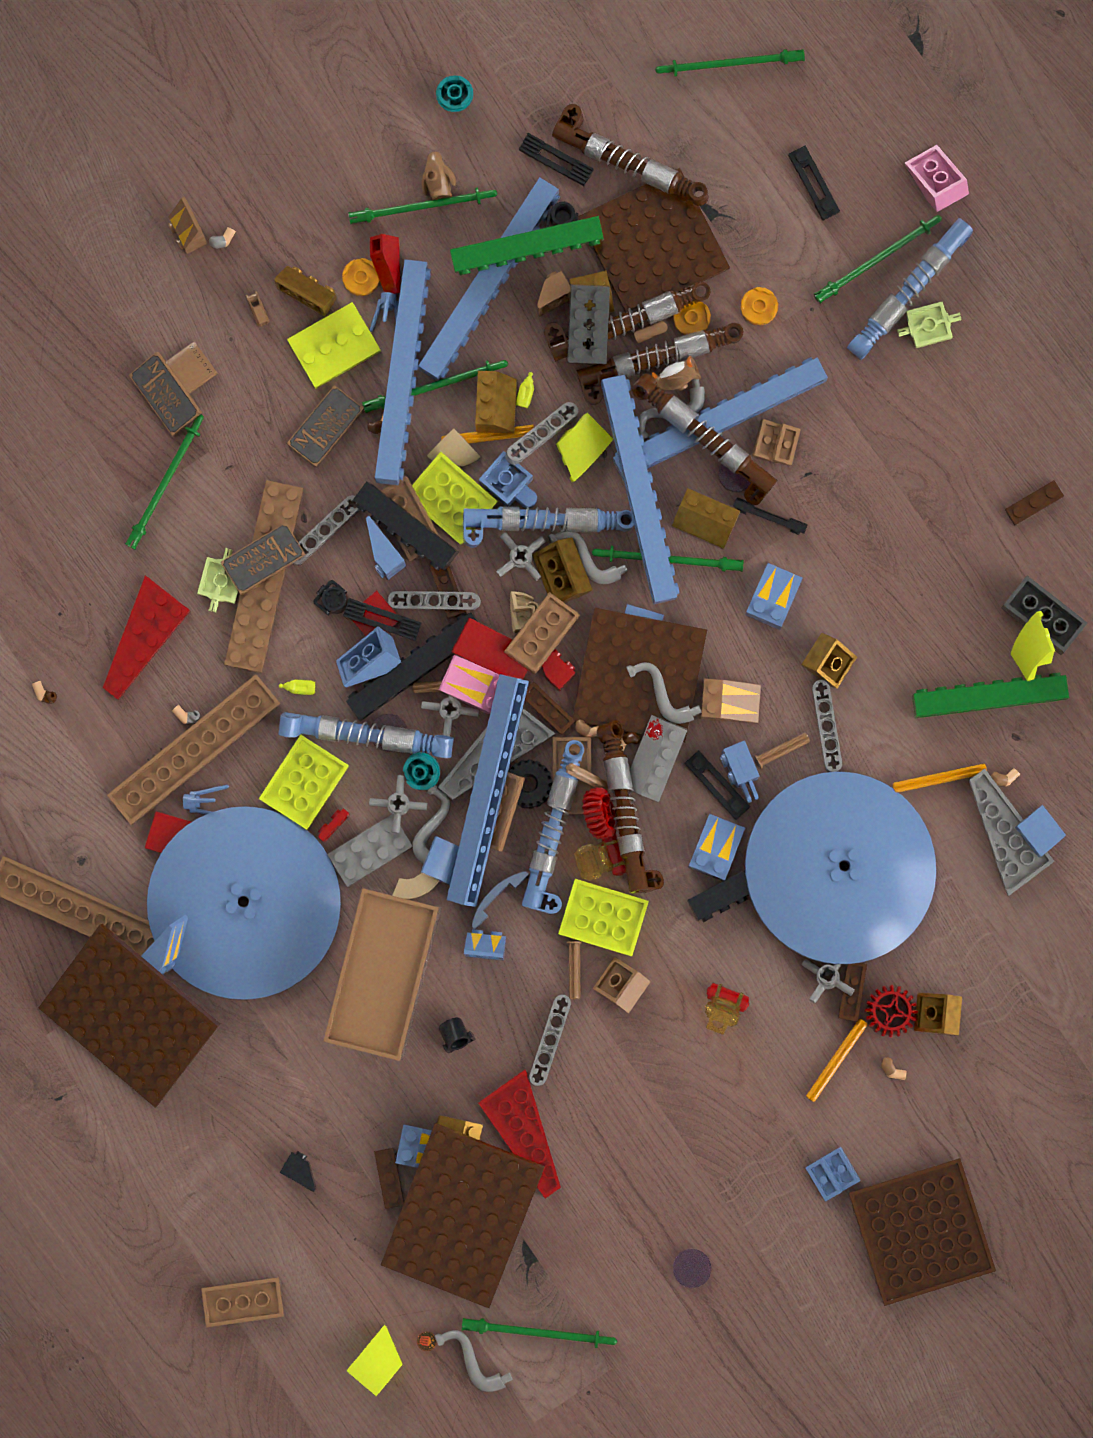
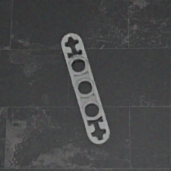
M571 402L563 404L516 441L506 452L507 462L517 465L576 418L578 414L577 406ZM566 410H572V414L568 413L565 418L563 417ZM551 420H559L560 426H553ZM542 429L546 431L547 436L540 437L537 434V430ZM529 440L533 443V447L527 448L523 442ZM520 448L521 451L519 452L518 456L512 457L511 454H515L519 451Z
M354 495L345 498L298 542L309 553L292 564L301 565L359 512L360 509L357 507L355 509L351 507L348 510L350 514L347 516L346 512L341 509L343 506L347 509L350 500L354 502ZM338 512L344 515V520L339 523L333 519L334 515ZM321 526H329L330 533L328 535L320 534ZM307 539H315L316 546L314 548L306 547Z
M394 591L388 596V603L392 608L475 610L480 606L481 599L479 595L472 592ZM398 595L399 598L406 599V602H398V605H396V602H393V598H396ZM414 595L420 597V603L417 606L411 603V598ZM433 595L439 598V603L436 606H432L429 602ZM454 595L457 597V604L450 606L448 599ZM471 596L473 599H476L472 606L469 603H462V599H470Z
M817 680L812 686V694L824 766L828 772H838L842 767V758L830 686L825 680ZM819 684H822V687H826L823 691V696H828V699L823 698L817 701V697H821L820 691H816ZM822 702H826L829 705V711L826 713H822L819 710V704ZM825 721L832 723L833 727L829 732L822 729V723ZM827 740L835 742L836 747L834 750H827L825 748ZM837 752V755H834V761L838 762L839 765H836V769H833L832 766H828V763L831 762V756L826 757V754Z
M558 995L553 1002L530 1072V1081L535 1086H541L547 1080L571 1007V1001L566 995ZM562 998H565V1002L568 1003V1006H564L562 1012H566L565 1016L553 1013L554 1009L558 1011L559 1004H557V1001H561ZM555 1016L562 1019L561 1026L557 1028L551 1025V1019ZM547 1035H553L556 1038V1043L553 1046L546 1045L544 1040ZM542 1053H546L550 1057L549 1063L545 1065L541 1064L538 1060ZM536 1064L540 1067H547V1071L542 1070L541 1076L544 1077L543 1081L539 1080L538 1083L532 1077L539 1070L538 1068L535 1069Z

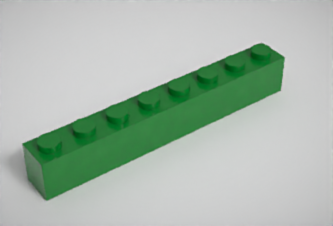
M599 216L450 249L454 271L461 276L470 274V270L478 269V271L488 270L490 265L496 264L497 267L508 265L507 262L515 260V263L526 261V257L530 256L537 259L545 257L544 253L552 252V255L563 253V249L570 248L571 251L581 249L583 244L589 243V246H595L600 244V241L604 238Z
M1051 673L1049 677L1042 678V675H1035L1034 680L1030 681L1023 680V677L1012 678L1011 682H1004L1003 679L994 680L992 684L985 685V682L973 683L972 687L960 684L955 685L954 689H947L944 686L937 687L935 691L928 692V689L916 690V693L912 695L915 718L1062 701L1069 698L1066 675Z

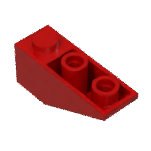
M380 234L370 237V257L383 291L398 294L400 293L399 237Z
M554 649L542 665L545 678L560 691L575 676L573 671L575 667L569 661L564 662L560 658L561 654Z

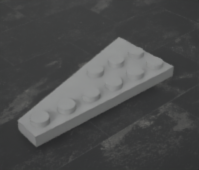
M522 709L510 763L555 735L554 732L525 709ZM487 727L438 787L452 800L474 786Z
M983 769L972 777L969 783L1007 896H1009L1047 868L1054 860L1048 852L1041 857L1035 854L1015 828L1023 821L1022 817L986 769Z

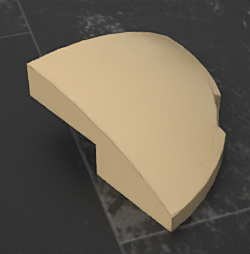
M455 429L450 431L427 455L433 461L442 452L459 467L470 465L480 458L478 453Z
M511 591L510 610L514 633L522 629L539 605L533 602L534 597L522 592Z

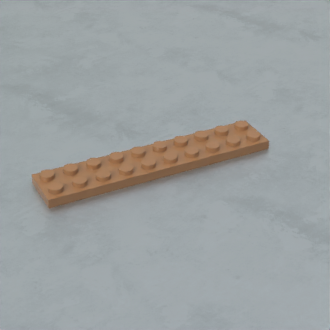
M266 480L252 542L285 522L294 535L304 488ZM286 568L240 595L224 663L225 666L258 673L263 672Z
M254 675L107 795L130 825H133L281 705L258 675Z
M5 856L2 857L0 861V897L89 937L103 923L140 956L153 944L154 938L148 920Z

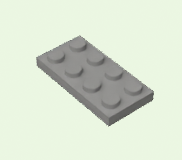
M393 814L327 854L347 887L413 847L401 826L400 833H392Z

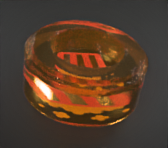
M430 1331L422 1332L417 1338V1345L423 1351H431L436 1346L435 1335Z

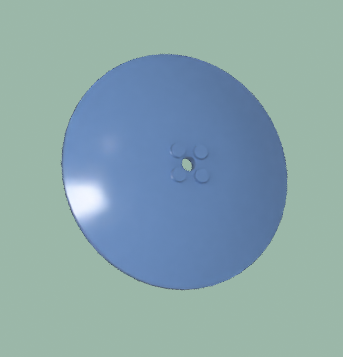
M828 772L809 776L795 782L780 792L765 807L749 837L745 858V875L749 895L757 914L768 930L780 942L798 954L812 960L831 964H854L872 960L890 952L915 931L924 918L933 897L936 881V858L932 840L925 823L914 807L900 793L895 792L892 787L869 776L850 772ZM841 861H846L849 864L847 871H842L839 868Z
M257 807L221 809L208 813L184 827L172 838L159 856L150 878L147 895V914L154 941L170 924L184 915L188 917L179 956L174 961L175 966L172 969L184 980L204 992L219 997L240 1000L263 998L280 993L310 974L323 959L333 941L339 922L341 905L340 889L335 869L318 840L308 830L283 814ZM242 896L249 899V904L246 907L238 905V899Z

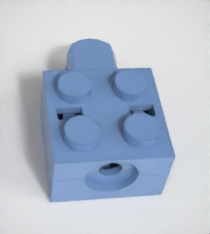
M503 451L480 477L479 484L507 507L516 500L524 508H532L537 502L536 493L528 487L529 483L533 480V475L520 464L513 465L507 462L506 452Z
M745 740L723 749L720 760L723 767H727L729 770L727 776L730 784H735L736 788L741 787L748 803L752 802L746 784H748L754 799H759L753 781L758 780L759 773Z

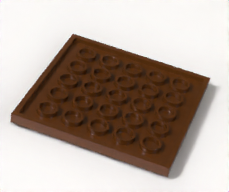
M676 169V171L680 172L681 175L684 177L681 169ZM645 184L578 216L579 220L599 216L604 239L600 241V244L593 246L604 271H607L608 279L624 311L628 315V308H631L633 313L637 312L638 304L644 309L642 305L644 301L646 302L671 290L678 291L679 293L680 289L684 291V288L687 287L688 289L689 285L699 281H706L730 269L700 207L694 205L686 197L679 196L678 193L669 194L652 185Z
M594 608L573 720H584L585 723L598 726L617 720L623 726L624 731H632L639 734L645 733L651 715L666 720L660 713L657 705L651 674L648 671H640L634 677H630L627 670L629 665L635 666L644 662L651 663L659 669L672 707L680 709L689 705L691 709L707 629ZM689 722L676 724L686 728L688 731Z
M960 1158L848 1193L884 1306L996 1271Z

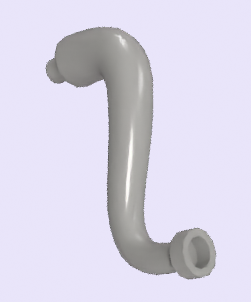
M692 379L693 388L689 389L690 403L687 406L696 413H699L704 405L705 390L704 387H700L699 379ZM656 408L644 411L638 418L640 424L638 432L639 435L643 436V439L649 438L645 430L646 421L650 418H663V416L658 414Z
M564 530L557 534L548 535L551 543L566 537L573 538L587 576L598 584H609L621 579V575L628 571L625 565L618 568L612 566L603 571L599 570L591 558L584 539L577 532H567Z
M644 662L635 666H627L630 677H634L640 671H648L651 674L658 708L662 716L669 722L676 724L690 722L694 720L693 716L702 713L699 706L691 709L689 705L680 709L672 707L667 696L662 674L655 665Z
M436 785L430 788L427 793L438 797L441 801V807L422 826L413 840L414 855L423 865L429 852L426 843L435 829L445 819L450 809L448 796L439 790Z
M452 1330L442 1335H435L439 1346L444 1345V1342L450 1339H457L460 1342L467 1373L473 1385L484 1392L498 1391L506 1388L505 1383L513 1380L510 1373L503 1376L500 1373L491 1377L483 1376L477 1364L472 1344L463 1332Z

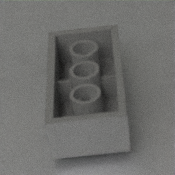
M570 284L568 362L606 364L609 286ZM588 300H592L591 302L594 303V307H591V310H587V307H584ZM587 319H591V322H593V326H590V329H586V326H583ZM587 338H590V341L593 342L592 345H589V348H585L586 346L582 344Z
M1029 576L1023 579L1001 607L1003 611L1023 626L1036 612H1046L1048 614L1047 618H1041L1043 627L1048 628L1054 649L1060 655L1068 649L1088 623ZM1030 600L1033 607H1027L1025 601L1028 602ZM1061 624L1063 626L1062 630L1058 631L1055 625Z

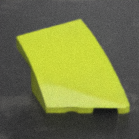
M588 413L584 414L577 424L567 430L556 443L562 455L563 463L568 467L572 482H575L613 441V438Z
M1042 611L1036 612L1025 624L1011 651V656L1027 681L1034 680L1038 666L1052 662L1055 652L1048 628H1044L1041 621Z
M384 1325L347 1369L349 1374L375 1396L380 1393L403 1365L387 1326Z

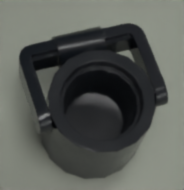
M565 201L558 202L552 207V210L548 209L546 228L549 227L550 216L552 225L556 226L578 221V213L576 212L575 214V209L570 203Z
M329 580L326 585L323 584L316 593L317 596L313 600L314 605L328 616L330 613H342L348 602L347 591L334 580ZM320 598H322L324 608L317 603Z
M458 1017L446 1020L439 1027L440 1034L445 1042L443 1048L447 1053L462 1049L476 1039L471 1031L467 1032L462 1019Z

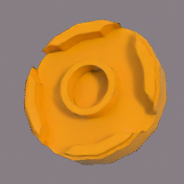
M365 258L350 261L342 273L345 288L356 296L371 294L377 289L380 282L373 262Z
M756 287L746 292L741 300L740 309L742 316L753 325H764L772 321L778 312V301L773 292L762 287Z
M693 302V305L688 304L689 307L685 305L680 313L673 315L675 328L683 335H689L704 329L707 330L710 324L711 314L709 308L703 302L696 304Z

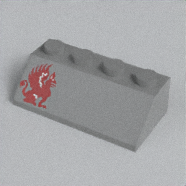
M651 715L630 768L634 792L657 802L660 801L687 733L686 728Z

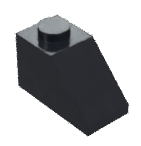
M299 1151L296 1153L291 1152L280 1173L310 1191L315 1192L317 1188L310 1162L306 1160L308 1156Z

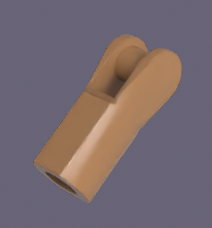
M255 291V294L250 296L247 294L246 298L258 327L268 324L270 320L258 292ZM259 301V305L252 306L251 303Z
M662 320L657 321L652 325L643 327V329L635 330L633 335L636 342L640 343L666 332L668 326Z

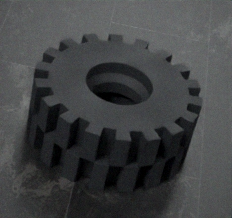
M528 759L515 763L508 770V772L524 778L532 777L536 781L534 790L529 792L521 790L517 803L518 806L524 809H533L547 801L553 784L547 767L538 761Z

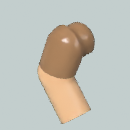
M584 720L576 721L575 729L583 737L597 736L598 726L591 728Z
M1013 768L1007 775L994 772L991 777L998 786L1006 787L1020 774Z
M886 1057L882 1060L881 1067L887 1077L901 1080L906 1079L907 1071L896 1069L891 1058Z

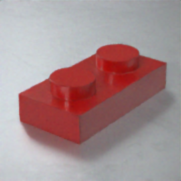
M344 808L341 811L338 809L331 816L333 820L328 825L325 823L318 832L320 834L318 838L325 843L350 816V813Z

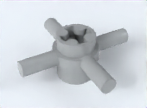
M506 532L500 536L501 539L511 550L510 561L496 571L497 574L502 577L513 567L525 568L535 581L539 580L542 576L531 564L532 552L545 543L543 537H539L527 547L516 545ZM519 552H524L526 558L524 561L522 559L516 560L515 557Z
M448 695V698L443 699L441 703L422 701L421 709L439 711L440 715L445 719L443 735L450 736L452 720L457 719L460 714L479 716V709L462 707L460 702ZM448 704L456 707V710L452 711L451 714H447L445 710Z
M397 775L396 793L392 794L388 800L370 798L369 806L387 807L389 812L393 814L392 833H400L401 816L406 814L409 809L427 811L428 803L410 802L408 797L403 794L405 776ZM396 799L397 801L404 802V805H401L399 809H396L393 802Z
M807 959L803 961L802 966L816 974L819 984L809 998L811 1002L816 1003L825 989L835 987L850 996L853 994L855 989L840 981L838 969L841 964L824 965L819 968ZM830 973L833 975L831 981L821 978L823 975L829 976Z

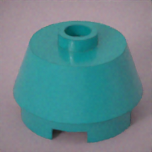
M448 76L438 84L436 98L439 105L445 110L459 112L471 104L473 88L470 82L462 76Z
M422 752L414 753L408 757L403 767L407 784L417 790H428L434 787L440 777V764L438 760L432 755Z

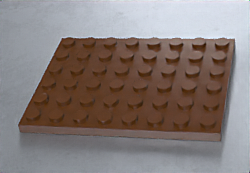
M103 923L97 927L38 1007L155 1108L161 1103L220 1026V1023Z
M435 1123L381 1266L490 1308L545 1166Z

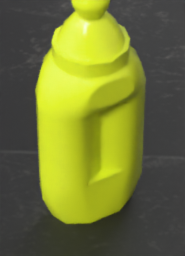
M532 372L528 373L529 376L524 379L519 387L516 398V405L519 407L528 408L534 392Z
M294 679L290 682L279 684V688H284L292 694H315V682L312 680Z

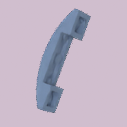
M526 871L508 877L496 885L479 905L473 919L472 928L476 930L486 920L488 915L484 910L509 884L516 889L529 874Z

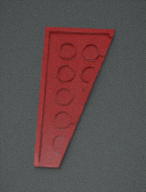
M146 575L103 685V688L118 700L190 612L187 607Z
M525 1069L478 1102V1104L513 1154L545 1166L537 1188L546 1199L560 1189L561 1186Z

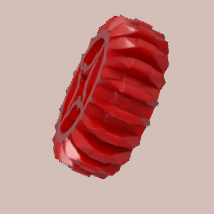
M603 787L592 788L586 791L583 795L582 808L585 817L584 821L587 823L589 832L596 839H606L614 836L617 831L615 828L618 825L617 819L614 820L616 814L615 810H612L615 806L613 800H610L611 795Z
M890 985L889 991H887L886 986H882L883 993L876 989L875 992L878 996L876 997L871 994L869 997L874 1001L866 1002L867 1005L871 1006V1009H865V1012H871V1016H867L866 1020L873 1019L869 1026L872 1027L876 1024L877 1027L874 1032L877 1033L882 1029L881 1036H885L886 1031H889L888 1035L891 1038L893 1037V1031H895L896 1036L899 1037L900 1029L903 1033H907L905 1026L913 1027L909 1021H916V1018L912 1017L911 1014H917L918 1011L912 1010L911 1007L917 1004L916 1002L910 1004L909 1001L913 999V996L911 995L906 998L905 996L908 991L905 990L901 994L900 986L897 987L896 991H894L893 985ZM893 995L889 1005L878 1004L882 997ZM899 998L905 1003L907 1014L899 1010ZM893 1005L894 1010L899 1014H892L889 1017L885 1009L891 1008ZM876 1009L884 1013V1024L878 1020ZM894 1017L905 1019L899 1026L889 1027Z

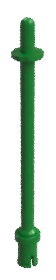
M783 49L780 54L677 64L676 60H673V65L658 66L655 71L658 74L673 72L674 77H676L677 72L777 61L785 65L788 62L805 61L804 49L792 51Z
M477 187L475 188V193L372 210L367 207L365 210L348 212L349 218L357 217L350 219V224L364 221L370 223L376 217L477 200L479 205L481 204L480 199L496 197L498 193L496 190L479 192Z
M936 215L926 223L923 220L919 221L920 227L838 281H829L827 286L813 294L816 301L821 304L832 295L836 296L839 288L924 232L927 235L931 234L930 228L941 222L942 217Z
M486 360V366L413 388L411 395L416 396L478 376V371H495L508 366V361L502 360L489 364V361ZM378 395V398L363 401L365 413L380 408L384 410L386 396Z
M202 414L195 418L190 428L185 426L184 429L188 433L139 523L132 526L131 529L133 530L125 542L126 546L129 547L134 540L130 548L136 550L142 536H145L147 533L145 526L194 436L200 437V433L197 430L204 419Z
M612 545L610 550H592L593 556L609 557V562H612L613 558L642 560L641 553L616 551ZM682 556L668 557L669 563L718 567L722 572L726 570L743 572L744 560L727 559L724 556L719 560Z
M463 1318L462 1331L479 1332V1334L493 1331L594 1343L595 1348H598V1344H617L616 1338L599 1336V1331H596L595 1335L492 1324L484 1321L485 1319L483 1318L480 1320Z

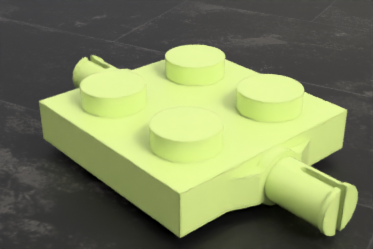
M943 301L906 311L908 327L897 329L899 337L910 334L915 348L924 347L952 339L951 323L961 321L960 313L948 315Z
M225 548L223 559L209 557L206 559L197 594L211 599L208 611L212 612L213 610L216 613L219 602L235 604L238 590L220 563L232 555V549Z

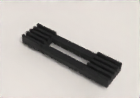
M527 133L519 147V151L582 186H585L594 171V168L559 151L530 133ZM541 149H544L574 167L569 171L540 155L539 152Z
M806 145L789 153L788 156L813 200L822 221L839 213L840 210ZM806 166H809L825 198L819 200L803 170Z
M738 497L733 505L742 514L746 515L748 512L790 528V532L797 535L800 532L805 534L808 524L790 518L788 520L756 508L753 504Z
M351 598L348 599L343 617L373 627H380L384 631L416 641L422 623ZM367 610L401 622L400 628L397 629L363 617L364 612Z
M699 750L684 763L735 820L750 808L748 803ZM706 769L733 796L729 801L702 774Z

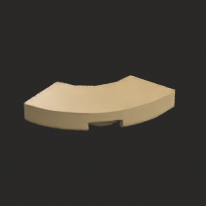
M424 873L412 879L399 878L392 896L403 899H414L423 896L433 890L439 883V880Z

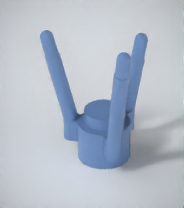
M389 292L381 293V299H378L377 308L369 329L370 332H373L380 309L384 310L382 321L386 322L388 311H392L394 308L396 321L399 301H396L395 294Z
M229 785L200 791H190V794H184V809H189L190 813L205 815L211 813V811L198 809L197 807H200L201 803L215 802V799L200 798L197 795L227 789Z

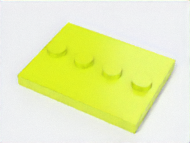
M353 302L287 339L315 389L381 352Z
M442 452L436 456L412 485L429 517L460 545L464 543L463 509H493L499 502ZM466 527V530H472V532L476 529V527Z
M300 735L259 797V800L308 830L347 771L349 765Z
M575 879L558 935L632 957L649 901Z

